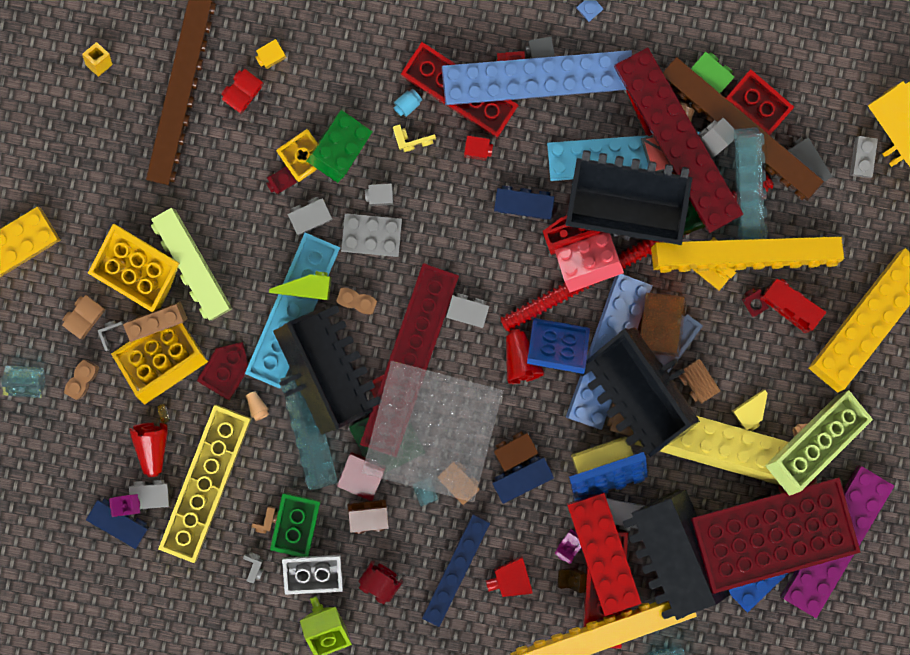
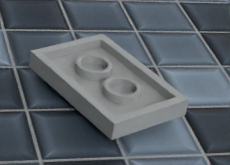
M345 213L341 252L399 257L402 219Z

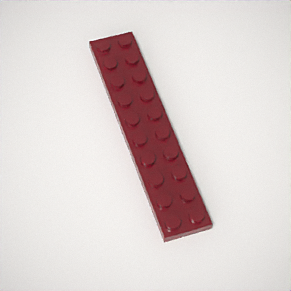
M647 47L615 64L616 72L668 163L673 165L674 173L680 175L682 167L689 168L688 177H693L689 199L708 233L710 234L743 215L742 210L649 48Z
M424 263L422 264L377 394L381 398L382 403L372 408L373 412L370 414L360 445L394 457L397 456L459 275Z

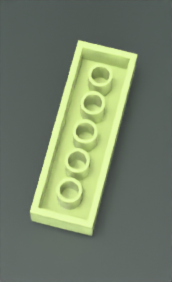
M170 208L152 218L153 224L151 227L156 235L158 234L162 237L163 241H161L164 250L170 252L172 259L180 263L178 267L182 272L180 277L185 285L190 286L192 291L189 293L193 300L201 305L199 310L204 319L214 320L232 310L230 303L176 209Z
M849 390L840 393L765 466L789 496L799 493L873 419Z

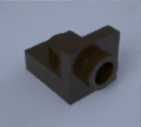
M576 568L559 569L557 587L560 589L570 588L578 593H586L587 574Z

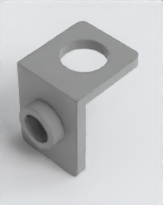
M114 320L105 323V328L98 330L105 351H109L110 347L104 332L123 325L124 321L115 323Z

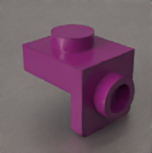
M138 494L109 498L112 517L140 513Z
M570 529L555 551L560 560L566 561L571 564L575 555L581 549L576 532Z

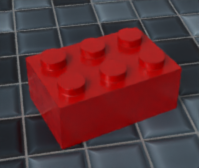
M751 69L725 97L769 135L772 134L794 108L792 104Z

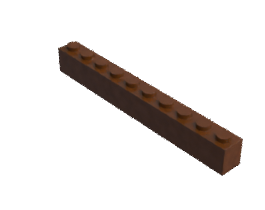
M188 0L146 177L147 181L171 186V182L174 183L176 180L177 172L174 170L175 165L179 164L181 159V153H179L180 145H184L186 134H183L184 127H188L190 121L188 110L194 104L195 97L192 96L193 89L198 87L199 78L196 77L198 70L201 71L203 66L202 52H206L208 41L205 38L212 28V22L209 21L211 14L214 15L217 4L214 3V0Z
M676 57L665 69L663 74L671 88L673 87L678 91L676 94L683 101L687 99L692 103L691 107L699 114L700 112L704 113L707 116L705 119L710 124L714 120L718 122L724 118L739 133L734 139L736 140L735 144L744 151L746 149L751 153L749 156L755 162H762L765 165L764 169L769 174H776L781 178L779 182L786 188L790 186L794 189V194L803 201L805 199L808 201L823 184L824 181L680 59Z

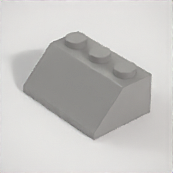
M341 555L282 558L285 595L343 592Z

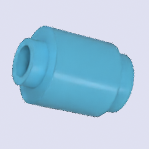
M414 89L407 90L394 102V110L398 115L407 117L420 105L422 98Z

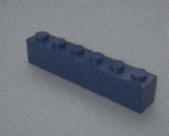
M472 513L422 615V619L440 627L490 525V521Z

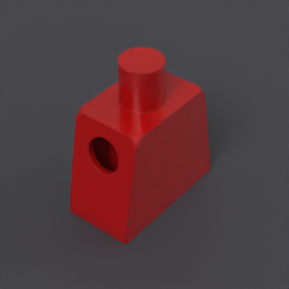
M522 556L494 569L497 578L486 580L488 591L500 589L502 597L533 593Z

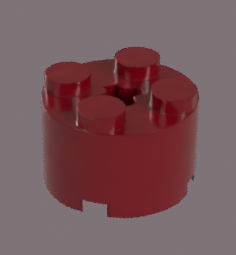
M371 561L358 580L361 584L359 589L366 594L370 592L376 596L375 599L379 603L385 604L392 600L402 585L403 580L400 579L398 581L396 579L397 574L385 565L379 563L376 566L374 565L375 561Z

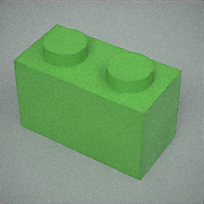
M705 52L691 70L721 93L734 78L732 75L733 71L728 66L719 64L717 62L719 59L710 52L708 54Z

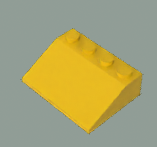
M113 224L88 274L149 311L155 312L164 303L180 263L118 225Z
M183 323L138 340L129 341L111 353L135 396L144 405L208 362Z

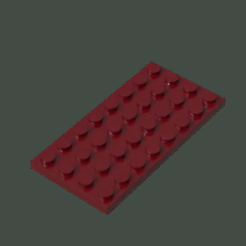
M840 478L806 486L801 492L790 496L787 492L691 518L712 594L861 553Z

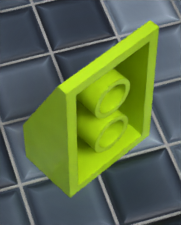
M315 271V275L310 274L271 288L269 293L329 300L332 277H328L327 272Z

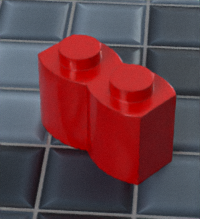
M246 69L242 72L239 70L233 78L235 82L231 87L227 86L221 94L223 96L222 101L240 114L245 111L264 85L261 80Z

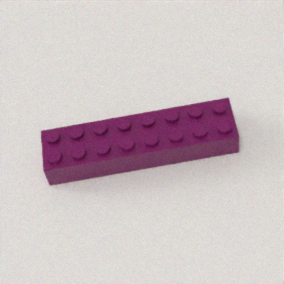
M857 465L843 492L860 546L893 490L894 485L864 467ZM854 555L795 571L780 597L817 618Z

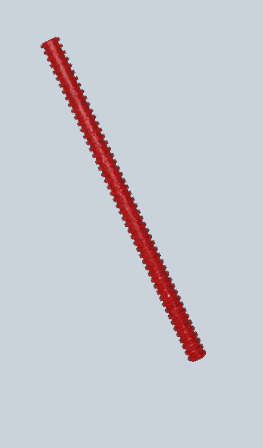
M765 173L763 177L759 176L758 180L754 179L752 183L748 182L747 186L743 185L741 189L737 188L736 192L732 191V195L738 205L742 206L743 202L747 203V200L751 201L753 197L757 198L758 194L762 195L764 191L768 192V189H773L774 185L769 175ZM643 239L642 243L638 242L636 246L632 245L631 249L627 248V251H621L622 254H618L622 268L626 269L627 265L631 266V263L635 264L637 260L641 261L642 257L646 258L648 254L652 255L651 247L655 243L660 242ZM564 282L563 286L559 285L557 289L553 288L552 292L548 291V294H542L541 298L538 296L537 300L533 299L531 303L527 302L526 306L522 305V308H516L515 312L511 311V314H505L506 317H500V321L505 330L509 332L511 328L515 329V326H521L522 322L525 324L526 320L530 321L532 317L536 318L537 314L541 315V312H547L548 308L552 309V306H558L557 303H563V300L567 301L568 297L572 298L574 294L578 295V292H583L585 288L589 289V286L569 292Z

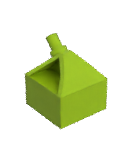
M317 596L311 597L310 601L313 606V612L301 619L300 624L314 655H327L352 645L347 628L337 608H323Z

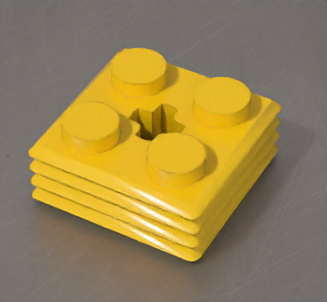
M308 129L276 150L298 182L317 170L306 160L298 159L300 151L304 153L307 151L306 158L308 159L317 145L316 140Z

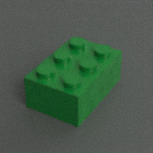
M340 110L331 121L306 162L338 183L346 175L373 131L343 110Z
M284 492L280 502L270 550L298 557L309 556L321 500Z

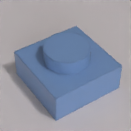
M584 0L576 7L588 22L603 10L596 0Z

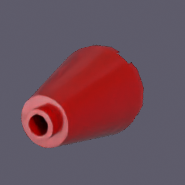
M520 329L509 331V335L506 336L508 384H519L523 380L529 382L545 374L542 366L527 364L530 342L525 332H520Z
M154 422L134 425L133 429H129L142 472L147 474V477H156L158 473L162 472L168 435L167 424L159 423L160 426H154Z

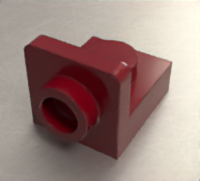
M286 166L275 174L268 176L266 185L271 193L275 191L278 195L297 182Z

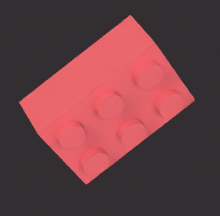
M604 232L555 250L569 292L624 273L610 233Z

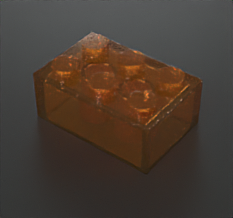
M646 293L641 336L653 354L679 357L686 307L685 297Z

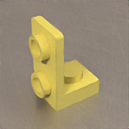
M400 125L393 127L399 150L403 149L404 152L414 150L415 146L422 144L423 147L434 144L433 140H436V136L431 135L405 143V140L408 139L406 129H401Z

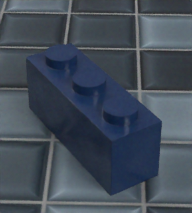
M501 185V189L497 188L494 212L551 220L555 196H550L551 192L539 191V194L531 193V189L520 188V191H514L511 186Z
M535 456L528 460L529 464L525 466L519 464L511 469V473L507 475L501 473L494 477L495 481L492 484L503 504L554 479L544 457Z
M106 498L97 500L86 521L134 549L139 547L149 530V527L146 526L147 522L138 517L136 519L129 515L112 517L110 502Z

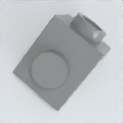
M250 552L249 555L245 554L243 559L253 563L247 581L254 584L256 579L260 580L263 569H260L263 560L260 559V555Z

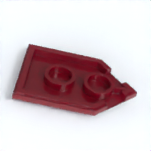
M243 342L216 348L197 382L230 401L244 378L248 367Z

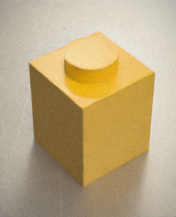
M276 39L256 50L258 53L256 56L258 63L261 67L265 65L266 69L287 58Z
M97 42L82 54L85 65L98 77L112 66L110 54Z

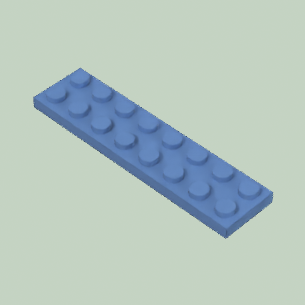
M623 274L615 276L587 359L623 329L638 328L653 285ZM591 371L583 377L580 376L566 418L602 430L607 416L606 412L609 410L612 401L609 399L603 404H599L597 398L605 393V390L601 385L594 390L588 388V383L596 379Z

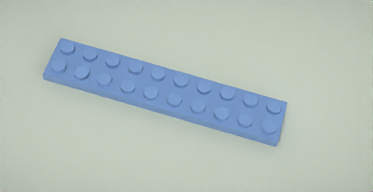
M632 50L442 66L445 105L627 90L614 65L632 56Z

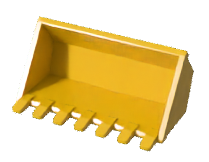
M902 81L868 104V107L894 144V146L882 154L884 157L889 156L896 149L901 154L899 157L891 160L889 163L891 167L903 159L910 167V81L906 84Z

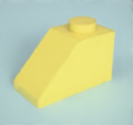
M761 390L732 410V413L743 429L753 431L760 426L759 422L763 420L768 394L766 390Z

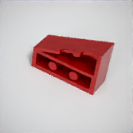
M567 215L543 230L551 255L556 254L555 250L604 233L566 226Z
M778 278L773 280L760 299L803 333L813 331L827 312L805 298L799 291L789 287L790 285L785 280H779Z

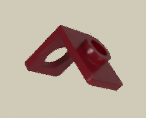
M752 288L745 292V297L741 299L752 317L769 308L767 303L760 299L762 296L760 294L762 292L761 289L755 290ZM752 300H760L761 308L759 310L751 308Z

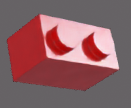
M467 136L464 157L487 161V156L491 157L493 144H489L490 139Z

